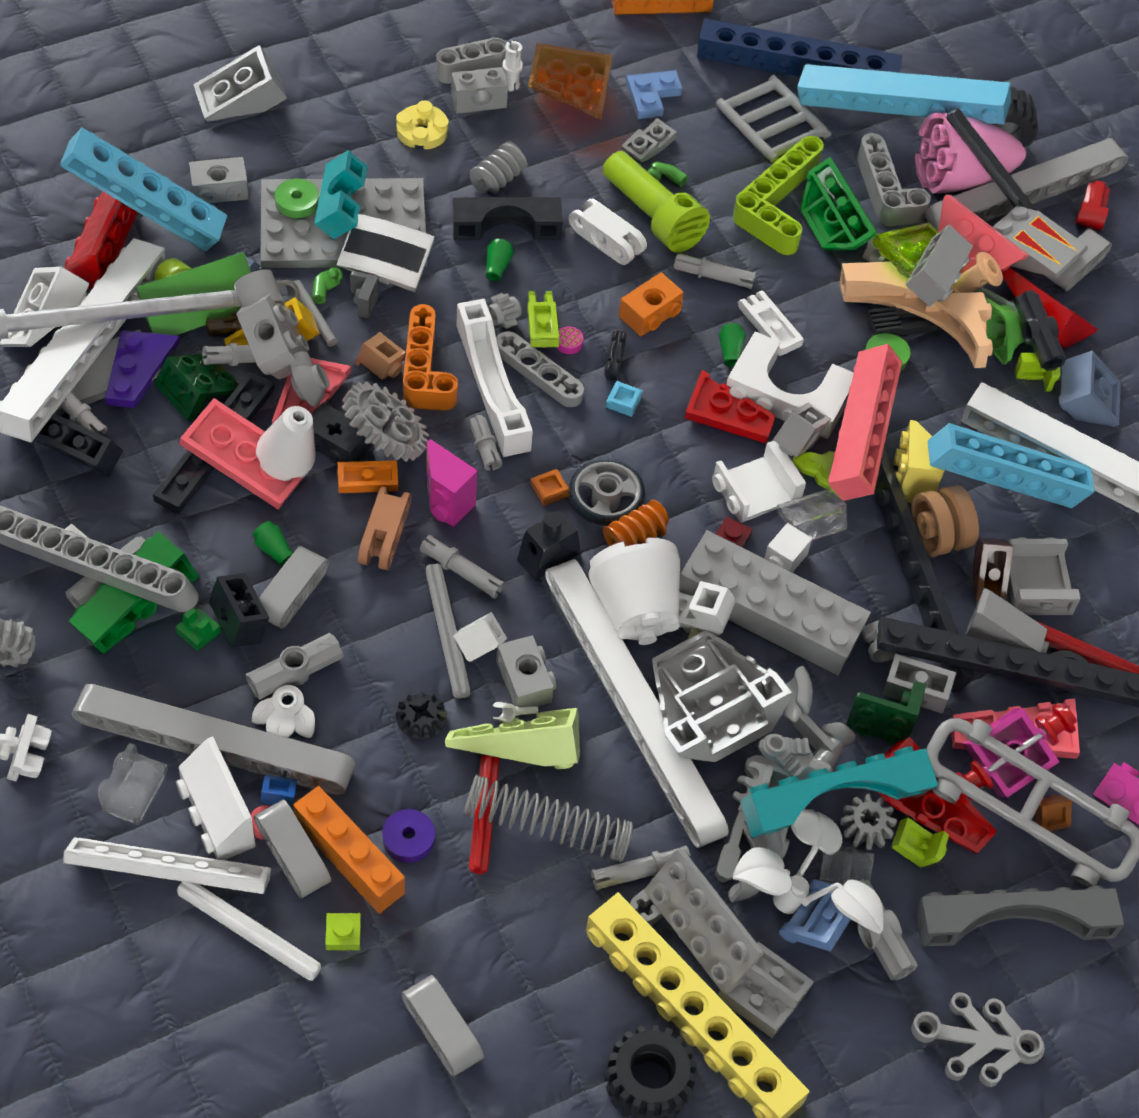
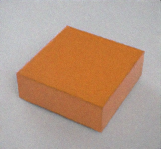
M558 469L531 478L530 485L543 506L569 497V487Z

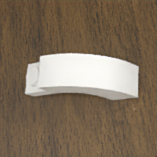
M700 581L694 596L679 592L678 621L680 627L687 633L693 627L700 631L707 630L716 636L720 635L735 605L733 594L726 587Z

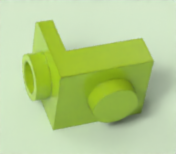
M1034 352L1020 354L1014 369L1015 378L1043 380L1045 392H1051L1055 382H1058L1060 379V367L1054 371H1046L1044 368H1041Z
M910 818L900 820L891 848L922 868L939 862L944 857L947 851L946 843L949 834L945 831L931 834Z

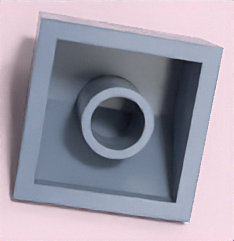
M1093 350L1067 359L1062 366V373L1060 374L1061 395L1059 396V403L1061 408L1067 411L1074 420L1112 427L1118 426L1121 384L1118 378Z

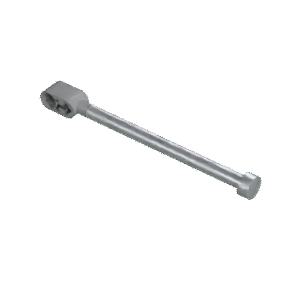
M276 280L279 290L282 286L287 288L288 296L284 303L294 297L299 300L300 289L295 282ZM228 290L5 314L4 309H0V339H7L8 332L240 307L242 305L236 291Z

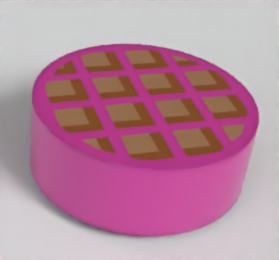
M569 326L558 330L559 347H556L558 351L570 355L582 349L583 334L580 330Z

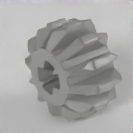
M0 618V664L3 667L5 665L17 667L19 664H27L36 645L33 629L25 627L22 621L14 622L12 618L9 621H5Z
M866 794L863 803L856 796L852 800L853 806L845 805L843 813L846 816L841 818L840 825L847 828L843 834L845 838L855 837L854 847H858L862 841L865 842V848L868 851L871 850L873 842L881 848L885 844V839H892L894 832L891 828L896 826L897 820L890 817L893 813L892 806L882 808L883 797L878 798L875 803L872 802L871 795ZM863 818H865L868 821V823L863 824ZM872 820L874 821L873 826L869 823Z

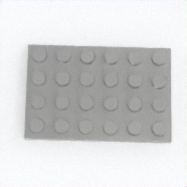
M423 178L365 179V185L355 191L350 197L361 206L359 213L361 215L393 222L426 233ZM261 179V268L339 267L336 264L348 232L336 239L331 238L314 224L317 210L304 218L284 216L276 208L275 190L282 182L290 179ZM304 179L316 186L320 197L323 179Z

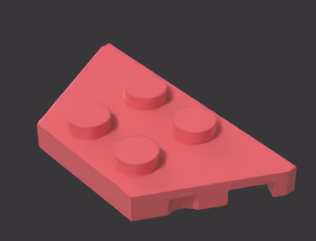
M945 195L938 233L950 224L973 245L968 255L970 258L969 262L959 271L961 274L976 265L975 258L979 252H986L991 255L998 263L1002 272L1007 270L1009 266L1028 257L1027 253L954 197Z

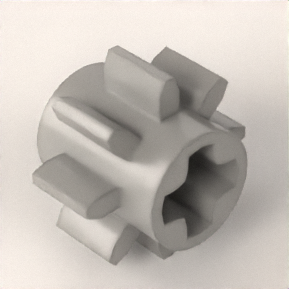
M501 293L491 297L493 304L489 305L488 309L493 325H499L500 328L505 327V329L517 325L515 318L521 315V306L514 296L509 297L508 293L505 295Z

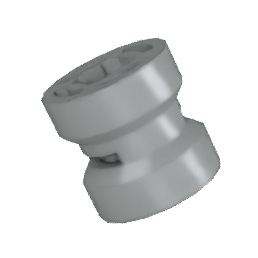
M876 621L864 627L862 634L865 642L870 646L868 648L870 659L873 662H886L894 659L895 654L898 653L877 649L879 621Z

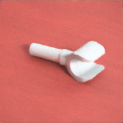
M495 702L493 704V707H499L503 710L500 717H493L497 721L512 722L515 716L538 713L537 706L515 707L513 704Z

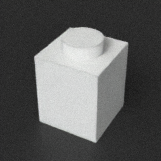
M787 523L767 546L764 559L793 573L808 555L812 538Z

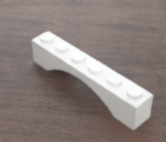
M485 299L458 303L456 326L502 456L507 457L531 452L533 430L525 408L517 400L506 376L497 345L493 321Z

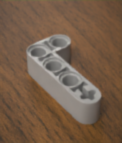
M876 133L864 135L861 140L857 161L878 221L886 226L911 225L923 222L930 204V194L921 188L902 189L883 137Z

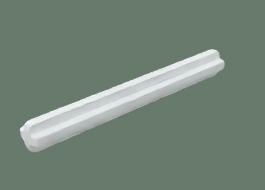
M183 881L179 885L177 891L180 897L307 980L312 981L320 972L321 965L318 961L201 885Z

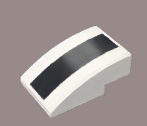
M358 214L357 227L348 232L336 265L349 271L378 276L379 282L387 285L391 283L415 292L433 245L434 236L393 222Z

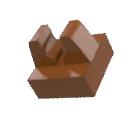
M1054 794L1043 798L1034 814L1036 823L1048 831L1071 827L1072 801L1063 795Z

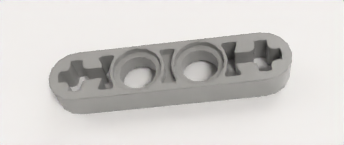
M507 331L500 333L496 337L499 353L503 361L560 404L566 407H576L582 402L584 387L579 380L535 347H530V344L517 334ZM529 357L533 358L536 363L525 365L521 360ZM545 373H552L556 375L557 379L547 381L542 376Z

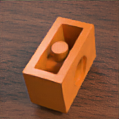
M660 272L621 298L618 317L638 335L643 336L649 331L656 330L662 322L669 317H675L681 311L684 291Z

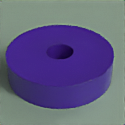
M404 809L397 811L386 820L383 826V846L386 852L397 861L412 863L422 860L433 849L435 843L434 824L426 814L418 810ZM406 833H412L414 837L411 839H406L403 837V835Z

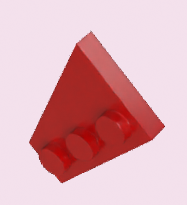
M702 370L688 404L685 419L767 444L776 415L749 398L741 400L732 396L729 393L731 387L725 383L718 384L710 379L709 373Z

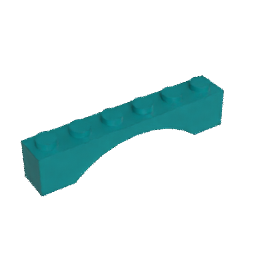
M909 746L894 751V756L890 758H885L884 753L866 758V764L857 766L856 761H851L838 765V771L828 773L827 768L808 773V779L799 781L798 776H792L778 781L779 786L769 788L768 783L750 788V794L740 799V803L751 838L778 832L793 825L802 810L815 797L830 790L863 788L883 793L895 800L925 793L937 787L938 783L926 748L914 751L913 747Z

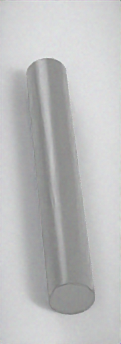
M294 281L300 289L299 301L312 312L319 333L329 347L336 345L338 342L337 338L301 281Z

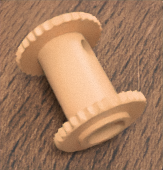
M979 252L975 258L976 265L962 273L960 278L951 286L953 293H972L988 282L996 287L1002 284L1003 275L996 260L986 252Z

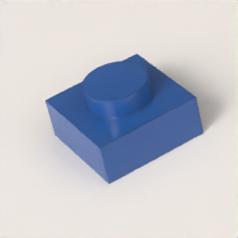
M265 774L259 803L273 806L285 800L290 808H292L297 780Z

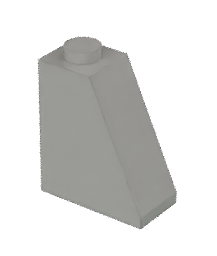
M983 589L970 619L966 636L1046 653L1049 642L1044 641L1047 628L992 591Z

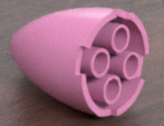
M932 113L927 116L918 132L922 136L920 153H915V168L922 188L928 187L932 194L954 193L971 190L994 181L947 121L946 116L948 114ZM966 117L1009 174L1021 165L1025 159L1026 151L1020 141L998 126L973 117Z

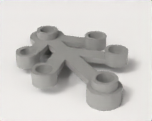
M962 992L953 995L949 1002V1008L953 1014L963 1016L974 1030L943 1025L938 1017L931 1012L919 1013L911 1025L913 1036L923 1043L932 1042L937 1038L974 1045L961 1056L952 1057L947 1062L945 1073L948 1078L954 1081L961 1080L967 1073L968 1068L994 1049L1009 1051L996 1063L985 1064L979 1072V1079L983 1085L987 1087L996 1086L1002 1075L1017 1063L1035 1064L1042 1058L1045 1050L1043 1040L1039 1034L1031 1030H1021L1005 1011L1003 1002L996 998L989 999L982 1010L983 1016L990 1022H998L1008 1036L996 1034L973 1007L971 998ZM955 1000L963 1001L966 1008H959L955 1004ZM989 1006L996 1007L999 1010V1014L991 1013ZM919 1026H926L930 1030V1034L922 1033L919 1030ZM1021 1044L1028 1045L1031 1048V1053L1025 1052L1021 1048ZM957 1064L958 1066H960L962 1072H954L951 1069V1065ZM985 1071H992L996 1079H989Z

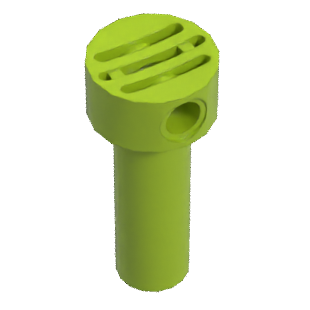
M617 151L606 160L603 166L604 176L652 219L651 231L653 235L670 251L675 253L685 252L701 240L710 224V214L694 197L686 192L672 194L624 151Z

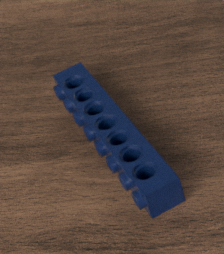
M704 18L696 58L801 77L805 64L900 73L903 55Z

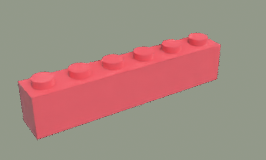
M889 344L858 352L848 400L844 409V417L839 431L838 443L834 452L831 473L828 477V484L842 501L874 494L902 361Z

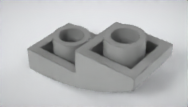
M657 118L644 131L638 129L622 145V149L642 163L670 145L677 138V133Z

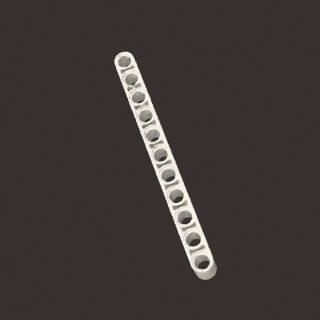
M573 559L546 569L545 576L551 592L694 846L700 848L728 836L729 830L726 820L692 760L680 758L666 738L660 704L624 641L619 638L616 629L579 563Z

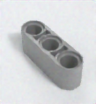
M490 38L440 50L436 55L437 79L442 83L450 84L453 72L502 67L505 60V45L507 42L501 38Z
M1091 229L1086 230L1077 238L1087 245L1088 250L1058 278L1045 276L1065 291L1070 290L1097 266L1112 247L1111 242Z
M303 546L295 550L259 597L269 616L268 622L282 629L288 625L324 577L329 566L328 559Z
M285 800L254 815V821L258 830L300 898L331 882V877L325 864Z
M433 975L401 993L408 1011L451 1076L458 1075L484 1059V1054L478 1041Z

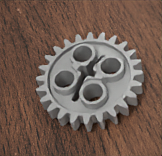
M367 381L364 384L358 382L356 386L353 385L343 399L345 404L342 406L347 411L345 417L352 420L349 424L350 426L358 428L357 435H364L366 437V444L372 442L376 451L382 449L386 457L392 454L397 461L402 458L405 462L409 459L414 461L427 448L429 434L424 431L427 427L419 423L422 418L413 414L415 409L408 408L406 400L400 401L397 399V393L394 392L391 395L386 387L381 390L377 383L371 386Z

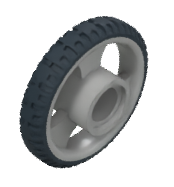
M599 459L584 464L574 473L569 485V500L576 513L583 519L585 518L586 521L599 526H609L613 521H619V518L628 515L633 510H638L644 504L645 486L639 474L632 467H628L627 464L619 463V461L615 460L610 461V459ZM619 476L625 478L626 481L623 482ZM580 485L588 486L592 489L591 503L593 508L587 506L581 499L579 494ZM622 496L634 498L632 504L626 509L611 513L619 508Z

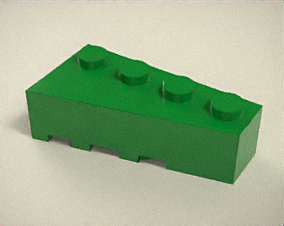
M159 531L153 537L146 539L141 545L140 550L135 554L138 557L181 572L191 583L200 577L186 555ZM102 583L98 587L96 594L86 604L79 606L75 610L69 622L104 655L135 630V622L138 619H148L157 612V603Z

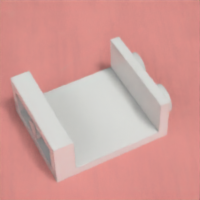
M775 441L767 443L764 457L727 470L722 460L716 462L714 475L712 476L715 489L722 493L726 499L729 511L737 516L740 523L802 500L806 485L805 480L789 456L780 450L779 444Z

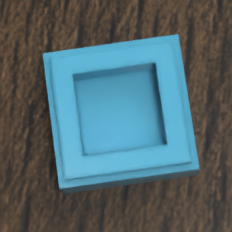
M616 381L605 407L632 417L642 397L643 390Z

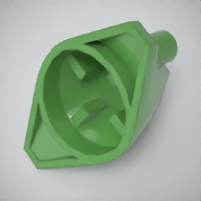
M985 297L986 302L991 304L992 309L991 319L987 320L986 336L987 339L992 340V352L1005 365L1012 359L1014 350L1024 342L1022 337L1023 323L1018 312L1011 309L1010 305H999Z

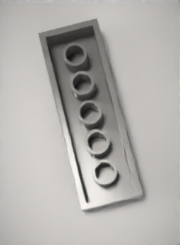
M706 530L680 573V593L694 596L700 581L728 588L735 598V605L728 619L729 621L839 676L871 613Z

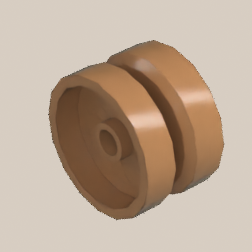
M955 484L943 487L938 492L930 490L914 496L911 514L927 555L936 557L947 554L952 549L959 551L976 545L979 535L978 516L974 503L963 486Z

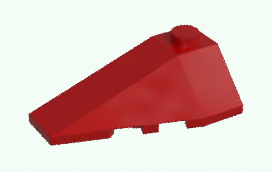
M1011 267L1002 272L1004 280L1015 297L1030 290H1034L1036 294H1039L1048 317H1054L1057 321L1058 340L1062 347L1068 348L1093 335L1098 330V328L1038 288L1037 285Z
M908 737L893 744L884 755L885 758L893 757L894 751L912 746L914 751L921 749ZM933 789L899 800L879 793L892 807L937 833L945 831L949 834L948 839L974 854L979 853L997 832L967 798L963 800L959 796L956 803H950L937 796L932 791Z

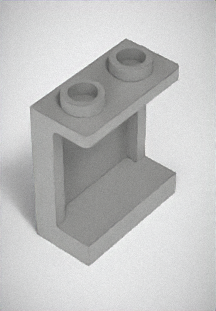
M1018 537L1010 539L1008 542L1014 546L1008 582L1012 605L1026 615H1073L1080 601L1079 589H1071L1064 555L1068 547L1067 539H1056L1054 537L1044 539Z

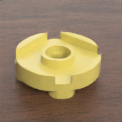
M420 101L417 105L409 106L397 114V136L402 143L412 148H415V145L423 146V149L435 148L446 140L448 118L440 109L433 107L429 101ZM419 125H425V126H427V128H424V127H422V126H421V127H418V126H419Z

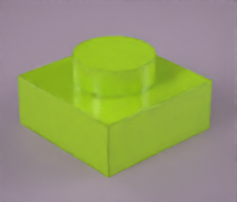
M327 913L326 950H360L361 913Z

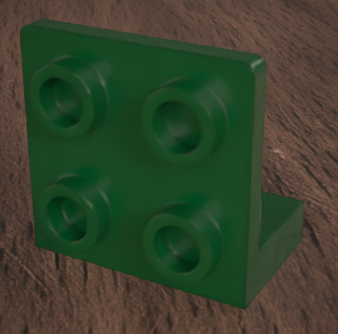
M202 354L167 357L155 382L158 389L187 421L197 419L207 397L231 395L239 385L234 376L228 373L221 364L205 365L203 359L207 358V356L202 357Z
M914 680L910 692L904 690L900 704L857 692L846 726L858 734L875 736L884 739L889 744H895L910 737L920 711L927 684Z

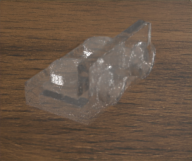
M830 489L777 505L778 516L786 524L789 523L811 537L812 540L847 529L846 503L833 491H830Z
M129 743L125 751L117 755L113 764V772L109 779H104L99 787L98 797L102 811L139 825L168 772L167 764L137 754L136 745Z

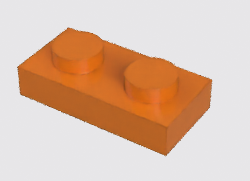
M397 460L337 462L339 493L379 492L381 487L388 488V492L398 491Z

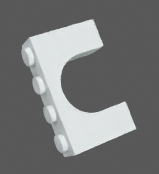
M755 331L728 376L726 385L731 387L729 393L741 400L749 398L783 421H786L792 411L809 402L831 418V421L821 434V437L828 439L846 407L854 372L832 364L821 385L813 392L801 395L784 392L777 388L768 376L777 359L781 342Z

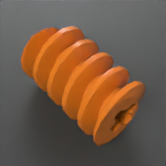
M651 500L647 505L640 506L638 510H633L628 515L619 518V521H613L609 526H604L602 531L609 546L623 541L625 547L646 543L647 538H657V534L661 537L667 534L666 525L669 523V518L662 504L657 500Z

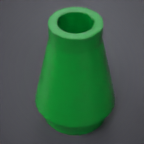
M494 239L488 245L485 277L488 280L494 282L501 280L502 274L514 255L513 246L510 242L503 239Z
M730 323L722 326L718 336L724 357V365L734 367L742 354L746 333L741 325Z
M267 521L253 532L254 544L274 559L280 567H283L293 552L279 525H274L271 521Z

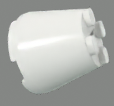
M647 538L646 543L625 547L623 541L600 551L590 560L589 579L620 639L638 640L640 645H648L654 643L657 640V636L679 629L680 558L677 547L672 542L660 538Z

